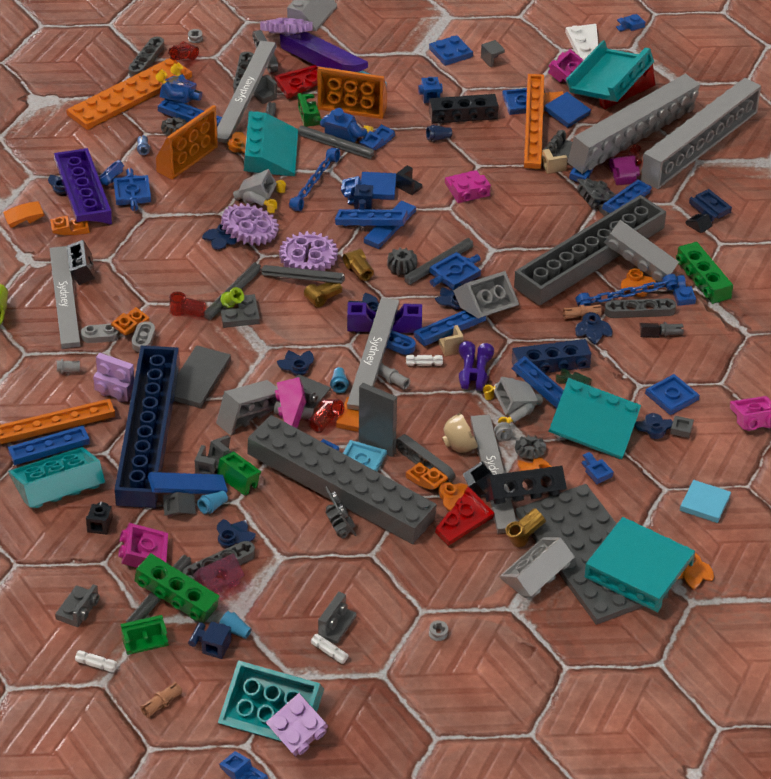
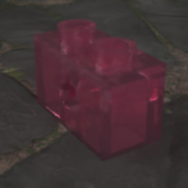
M234 553L198 569L193 574L195 581L216 594L222 593V588L227 586L231 589L241 583L240 580L245 576ZM216 575H218V576H221V575H222L223 579H222V578H218V579H217Z

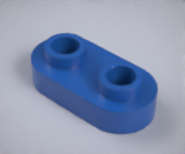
M121 160L112 163L99 176L101 185L105 184L108 186L113 182L115 176L124 171L122 169L124 164Z
M391 330L386 348L408 355L415 351L416 342L409 336Z

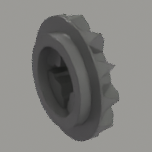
M181 117L167 118V120L162 121L161 130L164 134L171 135L187 122L185 119H181Z
M528 435L526 438L521 436L520 440H516L515 451L523 458H539L546 452V443L543 442L542 438L538 439L536 435L534 437Z

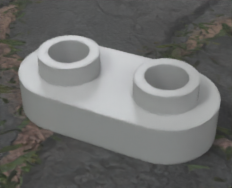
M141 322L137 325L132 338V348L135 351L140 352L141 345H152L155 336V325L153 323Z
M111 324L87 325L82 328L81 337L86 343L113 342L118 339L119 331L111 326Z

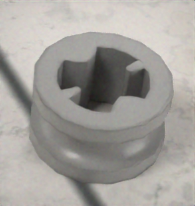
M192 29L188 32L189 42L199 43L202 41L201 30Z
M507 422L498 423L494 427L496 438L499 441H507L513 436L511 426Z
M437 620L430 624L429 636L431 639L442 641L447 637L448 626L445 622ZM436 629H441V633H436Z

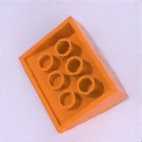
M325 67L317 68L319 110L332 111L336 108H341L347 114L383 119L387 109V89L384 76Z
M215 105L206 109L166 138L156 156V170L158 173L173 180L218 147Z

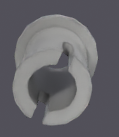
M61 359V361H57V372L61 374L63 372L80 373V361H63Z

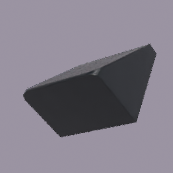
M695 214L685 222L687 226L699 233H703L712 227L709 214Z
M639 323L640 337L659 338L660 326L658 323Z

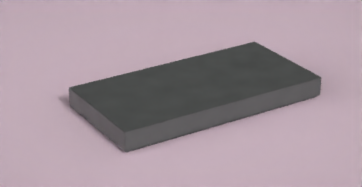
M196 345L178 373L174 401L201 408L229 364L231 354Z
M362 383L359 386V443L387 450V455L393 457L396 454L397 396Z

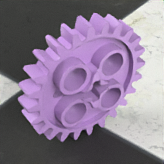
M276 18L261 21L260 30L269 31V33L297 34L312 31L313 22L295 18Z
M242 203L239 206L236 204L233 207L228 206V209L224 210L221 218L222 229L226 230V234H231L230 238L236 237L237 242L242 240L243 244L249 242L251 246L253 243H256L258 246H260V243L266 245L267 242L271 243L272 239L275 240L279 224L276 223L277 219H273L274 215H268L267 211H262V207L259 209L256 208V205L250 207L249 203L246 206Z
M306 231L305 235L299 232V236L292 234V238L287 237L286 241L282 242L279 251V258H281V263H284V267L325 271V268L331 269V265H335L338 256V248H336V244H333V239L328 240V236L322 237V233L316 235L315 232L309 234L308 231Z

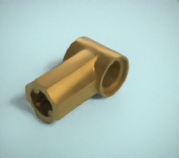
M362 249L343 254V262L347 269H352L359 279L364 282L370 280L374 275V270L366 261Z
M329 282L319 286L310 284L305 288L303 294L318 308L323 306L328 298L342 293L343 287L339 283Z
M534 508L521 520L509 523L506 527V534L513 546L523 547L528 543L529 536L541 527L546 520Z

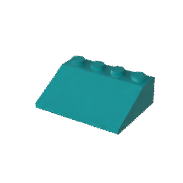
M249 111L243 171L260 173L269 169L271 174L295 176L298 129L267 113Z
M568 378L548 432L622 459L641 405Z
M84 447L8 471L21 498L29 508H38L45 502H56L61 500L63 496L77 495L81 493V490L87 488L95 489L100 484L105 483L100 460Z
M238 660L218 724L281 741L266 724V721L298 693L317 713L324 687L318 682Z

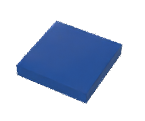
M527 88L502 91L509 115L526 113Z
M568 92L544 105V110L567 128L591 113L590 108Z
M362 172L361 185H373V199H395L396 173Z
M675 374L652 385L645 391V394L669 415L698 401L700 397L696 391Z

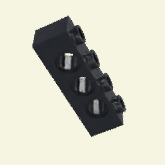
M495 94L429 98V115L432 124L498 119L499 105Z
M563 465L495 474L482 478L486 502L494 501V505L506 503L507 499H512V502L523 501L524 497L529 496L533 500L542 498L543 494H548L549 497L560 495L561 491L567 489ZM541 479L544 480L545 487L541 485ZM523 482L527 484V490L523 488ZM504 484L509 487V493L505 491Z

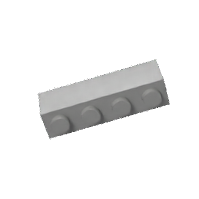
M621 220L604 241L609 248L619 253L657 282H662V278L671 274L679 261Z

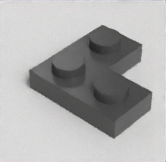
M255 294L244 295L243 302L237 304L238 308L221 310L223 328L260 324Z

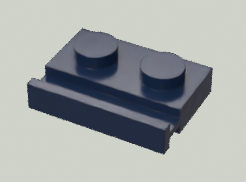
M710 189L689 199V204L700 213L709 214L711 221L731 213L732 210L729 204Z

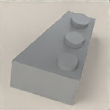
M269 380L224 391L216 424L230 436L235 434V429L242 425L246 427L250 425L249 421L256 417L260 419L274 410L277 401L275 390H278V388Z

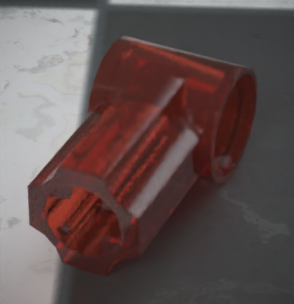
M183 41L179 45H173L172 48H169L168 54L172 60H195L198 57L199 48Z
M178 291L170 294L169 311L172 315L182 316L189 314L201 318L204 317L203 312L207 307L206 302L186 298L184 293Z
M323 399L319 404V409L308 420L310 429L316 433H321L335 417L343 414L345 409L344 403L339 399Z

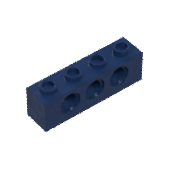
M586 339L513 348L512 364L514 365L525 356L542 372L552 373L590 368L592 354Z

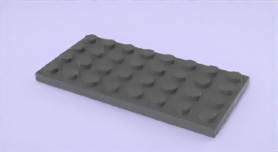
M587 484L563 491L560 495L550 496L516 508V515L520 520L534 508L545 518L546 522L531 534L536 543L543 537H561L575 556L570 561L571 564L558 573L596 625L645 607L584 577L587 561L617 524ZM669 591L667 592V594L664 596L663 599L668 598Z

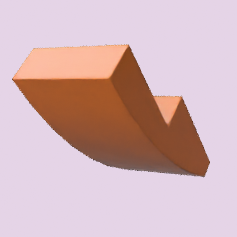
M39 201L21 204L3 212L10 228L26 220L30 224L45 216Z
M68 215L50 219L54 234L81 235L90 233L88 221L76 222V219L69 221Z
M135 307L128 314L122 313L111 322V326L123 335H128L135 332L139 323L149 322L150 317Z
M420 462L406 471L407 479L427 489L434 490L448 480V476L435 467L429 469Z

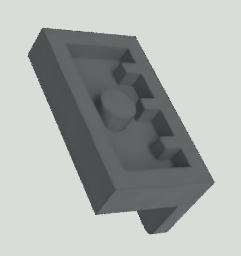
M93 584L88 590L76 585L55 613L56 620L79 627L82 621L87 619L92 607L96 606L99 602L98 586Z
M338 592L318 619V635L335 644L340 641L356 618V612L347 609L346 594Z

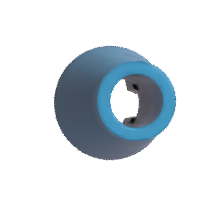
M341 367L334 369L330 382V387L336 393H343L349 387V381L344 369Z
M225 491L202 495L197 501L198 508L203 514H211L228 501V496Z
M227 611L219 624L230 626L232 634L244 639L252 631V628L235 612Z

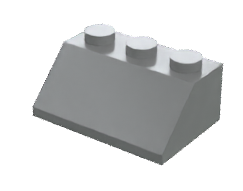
M293 0L287 7V18L313 22L312 31H317L337 8V3L334 0Z
M506 271L468 282L453 290L460 308L478 319L519 305Z
M543 537L499 577L521 596L534 597L540 593L541 587L545 583L548 584L556 578L555 574L560 570L566 569L575 556L561 537Z

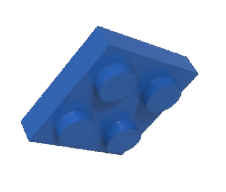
M458 35L429 43L430 51L444 66L473 57V51Z

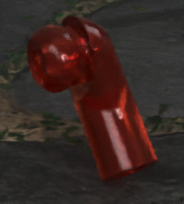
M634 144L627 156H635V166L642 164V159L639 157L641 146L638 144Z

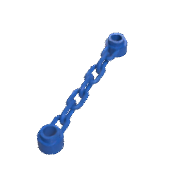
M339 148L327 150L325 161L321 162L315 174L310 177L305 187L298 193V196L290 199L289 207L293 211H302L304 197L309 194L313 185L320 179L323 171L329 167L331 161H339Z
M668 274L662 278V282L646 283L643 286L623 288L612 293H600L593 297H590L589 293H581L576 296L575 300L578 306H591V303L607 302L614 298L629 297L641 292H652L664 287L668 290H673L678 286V280L675 274ZM654 285L653 289L647 290V286ZM631 290L630 294L624 295V291ZM608 295L607 299L601 300V296Z

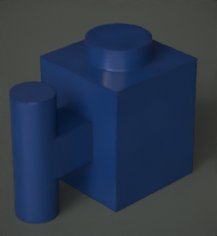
M356 184L354 209L372 210L373 185Z
M211 621L207 630L204 631L205 624L198 623L188 644L195 647L198 641L202 642V654L222 659L232 641L231 627Z

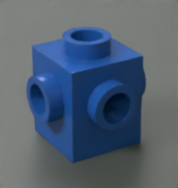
M438 77L421 78L418 92L419 95H422L424 103H429V98H440V94L443 93L442 83H439Z

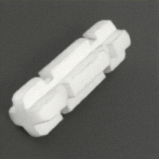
M407 355L406 365L432 366V364H435V366H442L443 357L442 355H435V357H432V355H417V357Z
M315 634L311 639V644L339 663L344 664L348 659L346 652L322 636Z
M81 650L75 656V661L109 672H114L117 666V662L91 653L88 654Z

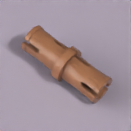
M600 304L593 306L579 305V307L563 308L564 320L571 318L583 319V316L589 312L601 316Z
M173 682L165 690L158 691L151 700L141 705V712L149 718L162 707L166 708L169 702L183 693L182 688L179 684Z

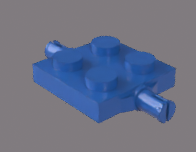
M128 168L126 170L127 176L113 178L116 205L131 204V210L134 211L135 206V211H137L138 203L151 202L148 175H134L133 169L130 168L129 172Z
M456 252L432 265L430 273L436 278L430 280L431 286L435 287L440 283H444L452 290H455L458 286L481 276V269L474 265L481 261L480 256L476 254L471 258H466Z

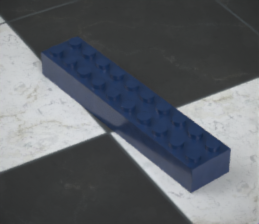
M140 346L114 489L116 506L156 508L158 493L152 492L148 475L150 472H162L180 365L179 347Z

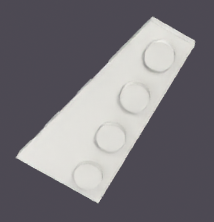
M596 24L566 27L565 33L575 53L584 60L598 46Z

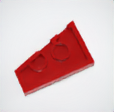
M468 486L462 497L456 501L455 506L436 527L435 533L449 546L492 519L495 513Z

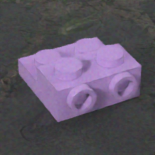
M99 353L96 356L97 372L93 376L94 390L100 392L102 396L110 395L117 398L119 402H128L131 399L134 385L133 364Z
M300 693L266 721V724L294 756L305 753L310 747L309 744L315 739L319 740L322 738L328 728V725Z

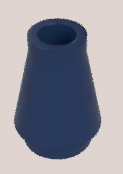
M431 125L426 128V138L428 140L436 141L452 137L451 127Z

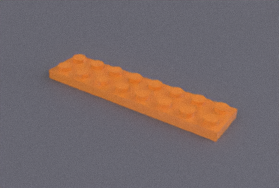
M172 57L66 109L67 115L86 130H89L160 94L162 82L157 81L156 74L163 69L168 75L165 80L172 76H177L171 73L170 69L175 63L179 62ZM183 66L180 73L187 80L192 77V71Z

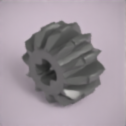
M399 247L398 250L393 249L387 257L388 269L391 270L392 274L397 273V276L400 274L405 276L417 268V255L414 254L413 250L408 251L407 248L401 249Z

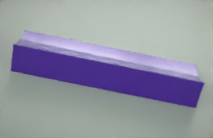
M308 32L293 35L280 34L282 49L318 67L351 72H360L368 68V61Z
M88 148L54 153V160L76 222L97 221L112 225L111 209Z

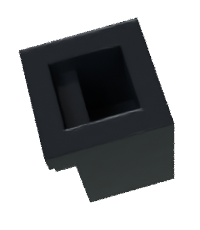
M105 502L91 505L89 514L86 516L88 533L108 534L113 518L112 506Z

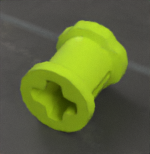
M234 287L230 292H224L221 295V303L226 308H231L235 303L243 302L244 293L240 288Z

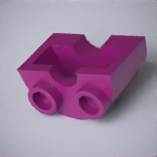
M635 156L609 159L608 165L611 172H613L616 185L632 184L637 180L640 170L639 166H635Z

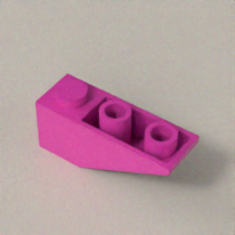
M300 377L277 382L278 390H275L276 399L281 403V407H278L280 418L295 428H298L306 404L304 388Z

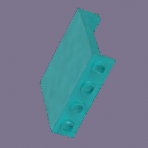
M603 40L565 80L570 93L617 102L654 63L650 48H644L639 54L607 49L606 42Z
M622 517L587 561L584 577L658 613L662 607L664 596L688 565L693 566L695 550Z

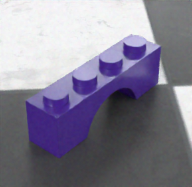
M348 302L347 331L370 332L376 312L371 310L367 303ZM403 304L397 311L392 331L414 333L415 330L422 328V304Z

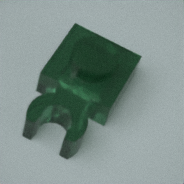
M561 369L560 375L557 374L555 380L559 384H566L568 378H571L589 386L592 381L591 378L574 372L572 375L566 369Z

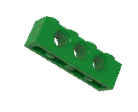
M696 241L679 246L676 260L679 261L678 265L685 270L687 276L694 281L696 287L703 292L704 296L712 304L731 299L733 284L700 244Z
M152 553L136 569L134 581L140 587L151 591L156 597L167 601L175 609L183 611L195 621L204 624L218 607L220 598L218 594Z

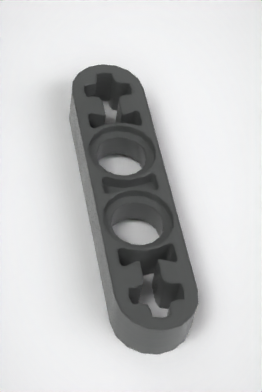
M262 30L252 32L256 48L260 41H267ZM274 53L266 67L269 73L278 72V63Z
M153 37L147 42L128 67L130 77L148 69L164 49L163 38Z
M242 52L239 56L233 83L234 93L241 81L240 78L243 77L246 71L243 68L248 67L254 55L252 52Z
M668 298L612 300L606 302L604 313L609 318L672 316L676 310V302ZM633 307L635 308V310H629L627 308Z
M403 434L396 439L397 450L413 463L418 464L420 462L429 469L435 467L448 476V480L445 482L451 483L455 480V473L450 466L408 435Z
M249 541L240 542L184 568L183 573L201 584L251 561L255 557V546ZM225 557L233 558L230 562L223 561ZM208 565L215 566L213 570L205 569Z

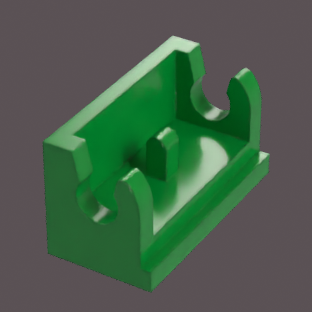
M299 93L298 109L303 125L305 127L320 125L322 119L320 118L316 101L307 102V99L315 98L314 95H301Z
M233 451L219 458L217 474L223 475L226 483L245 496L249 493L251 484L256 489L261 471Z
M162 615L120 624L122 640L127 655L169 646L166 636L167 630Z

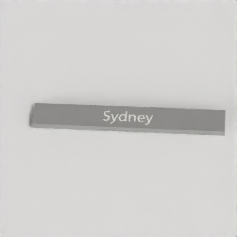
M259 42L217 127L218 142L228 143L229 139L232 138V134L235 133L277 47L275 42Z
M67 246L49 248L61 348L80 347Z
M381 298L347 402V409L359 410V386L362 383L374 387L400 305L399 300Z
M490 414L471 416L470 421L474 438L478 445L477 451L480 462H484L493 475L504 473ZM504 484L505 491L509 493L508 486ZM507 499L506 503L494 505V501L490 502L491 509L495 513L494 521L497 534L506 533L507 525L516 521L511 499Z

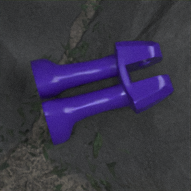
M464 341L459 345V354L464 360V369L459 373L460 386L462 389L468 390L470 380L476 381V391H483L489 378L485 368L487 362L494 355V347L488 343L479 345L477 350V367L473 368L476 347L472 342Z

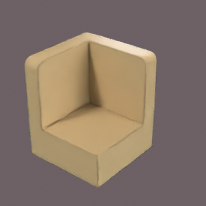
M550 149L543 150L542 165L547 174L567 171L568 158L566 155L553 157Z
M458 325L454 326L453 336L439 339V346L444 356L459 354V345L463 342V334Z

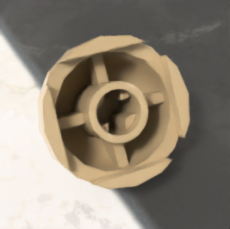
M461 413L451 417L445 423V436L442 439L447 448L451 446L456 452L466 453L478 447L475 438L470 432L471 429Z

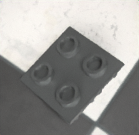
M558 130L543 150L550 149L553 157L566 155L569 158L573 142L566 140V132L564 130Z
M577 179L580 183L577 187L578 192L592 209H599L602 201L607 202L616 195L603 181Z
M298 374L295 378L300 377L306 398L305 407L315 408L330 391L331 387Z
M326 486L325 488L334 504L328 505L325 513L337 536L345 538L350 532L356 536L353 529L356 525L352 518L348 516V510L343 502L340 501L336 492L331 493Z

